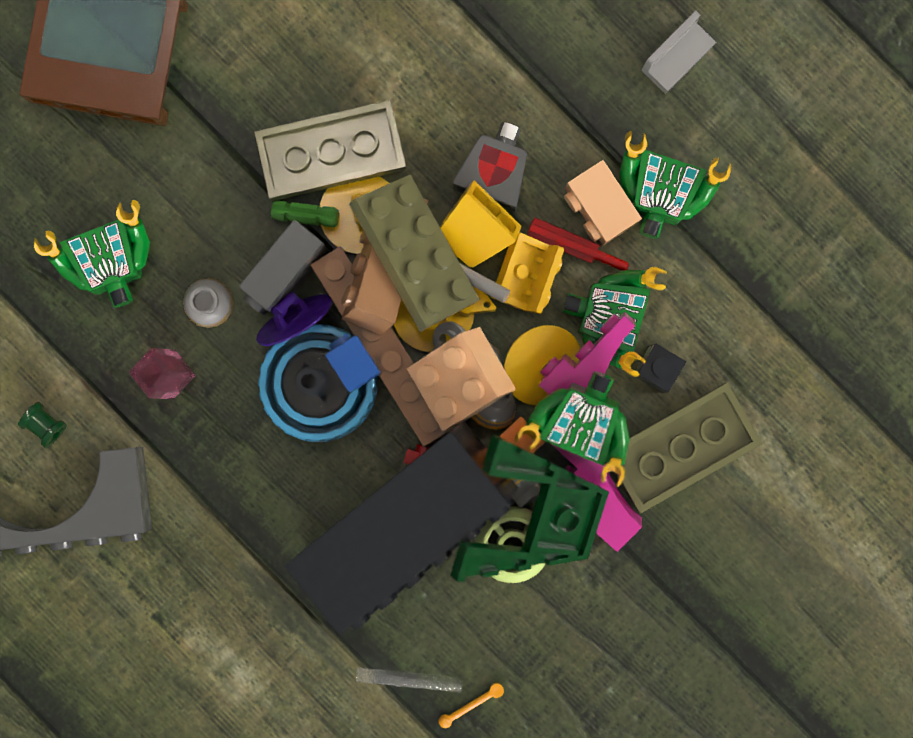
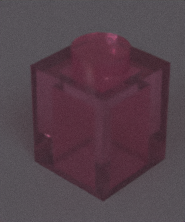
M152 347L129 371L147 397L154 399H174L196 376L176 350Z

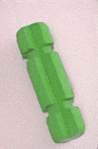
M276 200L272 203L271 217L277 221L287 222L289 220L293 222V220H296L302 224H321L326 227H336L339 222V210L335 207L323 206L321 209L318 205L294 202L290 204L286 201Z

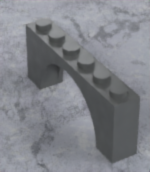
M134 447L100 451L99 473L90 497L78 512L59 525L41 529L27 528L10 523L0 517V556H2L3 549L15 548L16 555L37 552V545L50 544V550L72 548V541L85 540L86 546L101 545L107 543V537L120 536L121 542L141 540L142 533L152 530L144 448Z

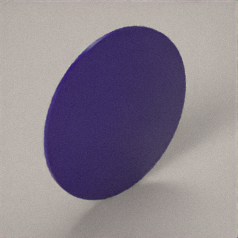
M290 292L271 309L274 316L258 332L256 337L258 344L262 346L279 344L306 331L328 312L332 305L331 297L320 294L300 299L295 293Z

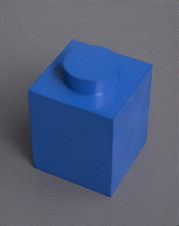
M345 334L329 345L332 351L325 356L348 392H354L382 374L357 335L350 339L348 334Z

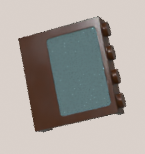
M37 0L19 95L33 104L166 126L168 112L162 106L180 11L187 12L188 5L186 1Z

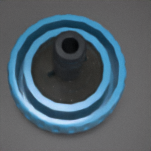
M314 324L301 334L282 343L275 344L267 351L265 360L261 363L259 370L261 372L258 378L259 396L264 404L266 414L270 416L272 422L282 429L283 432L308 442H329L350 434L368 417L377 396L378 376L350 393L325 356L332 351L329 347L332 342L345 334H348L351 339L354 337L352 334L338 327Z

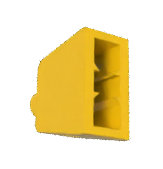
M475 180L469 184L440 225V229L456 258H460L471 268L513 244L517 240L522 227Z

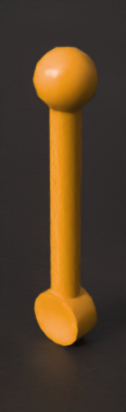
M493 683L488 692L450 715H441L438 720L439 725L442 728H449L453 720L491 697H501L504 693L503 686L500 683Z

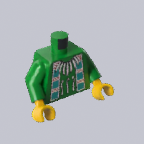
M631 131L625 135L627 151L623 155L619 179L623 191L637 212L644 215L639 229V234L659 239L664 222L677 225L681 220L692 219L710 203L720 187V182L727 180L730 176L731 164L723 173L715 171L714 167L719 161L718 157L711 161L709 175L705 176L706 169L646 150L647 138L645 133H643L642 142L637 145L630 143Z
M136 200L131 202L133 213L125 212L122 204L119 202L116 211L118 220L60 242L62 248L56 247V236L52 231H46V237L52 242L48 246L41 245L34 238L36 252L40 255L48 256V260L62 277L80 290H88L96 295L108 292L114 308L134 301L127 283L142 277L141 269L146 266L151 243L142 219L137 218L140 204Z
M651 267L647 271L623 270L603 276L599 279L598 283H593L590 286L587 298L567 293L562 313L581 318L578 333L583 335V344L589 340L594 344L603 335L599 329L613 314L619 318L626 312L635 320L634 328L622 341L609 364L620 369L622 368L633 377H637L640 374L631 369V364L636 360L646 362L643 357L634 352L651 289L645 287L648 286L659 291L666 288L663 284H655L656 275L659 273L667 274L666 270L658 267Z
M594 371L587 388L572 383L568 389L558 388L537 403L526 422L527 426L522 427L516 434L515 443L519 441L523 434L529 435L532 439V444L527 451H530L539 443L540 439L604 466L601 473V481L603 483L605 482L607 472H616L619 476L617 487L620 486L625 476V470L622 465L625 464L630 439L626 416L618 411L619 402L607 397L614 379L604 373Z

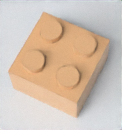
M480 327L459 333L407 368L442 431L466 421L516 390Z

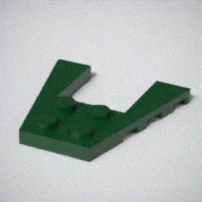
M492 435L482 471L489 476L540 482L541 487L522 547L460 541L450 576L457 582H463L466 577L480 575L485 578L496 576L499 574V571L515 568L517 571L531 569L532 565L542 563L551 566L588 559L609 491L509 441Z

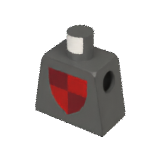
M502 122L495 139L486 135H480L455 177L453 189L464 193L469 184L475 180L504 209L515 212L527 157V151L515 147L521 129L515 125Z

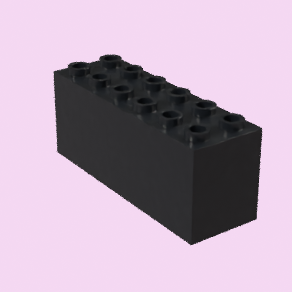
M465 421L461 422L285 565V568L339 635L349 627L353 632L359 629L371 618L370 615L378 608L383 610L398 597L397 594L405 587L410 589L425 576L424 573L433 566L431 563L435 567L441 565L453 554L452 551L459 546V541H472L481 533V529L487 524L486 520L488 518L492 523L496 522L510 510L509 507L515 502L512 497L518 487L512 479L489 476L482 471L488 449Z

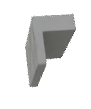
M697 11L647 59L641 70L665 94L716 44V41L697 24L701 16Z

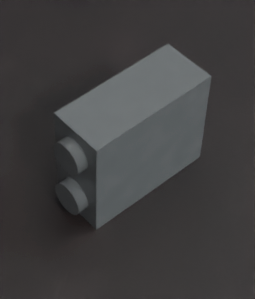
M293 220L240 284L239 288L246 293L242 299L263 315L267 311L272 313L271 309L290 292L295 293L314 271L311 264L327 255L329 250L323 242L296 220Z

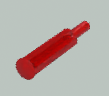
M534 217L529 225L527 236L548 245H558L564 248L565 253L592 264L593 259L620 271L627 270L629 267L628 262L598 250L600 244Z

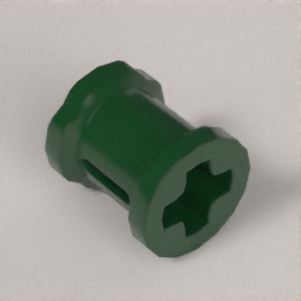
M36 402L22 415L18 422V427L30 430L42 440L41 445L44 448H48L61 436L67 424L63 420L59 422L43 410L44 405L42 403Z

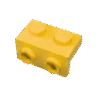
M519 232L517 240L508 247L496 281L497 284L510 290V294L504 304L524 312L541 314L549 303L551 297L550 289L554 277L561 269L564 248L558 245H548Z

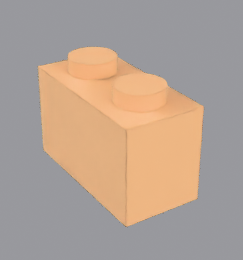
M604 160L569 181L565 187L567 194L564 195V198L574 213L580 211L586 220L583 226L593 242L599 240L602 246L638 224L642 219Z

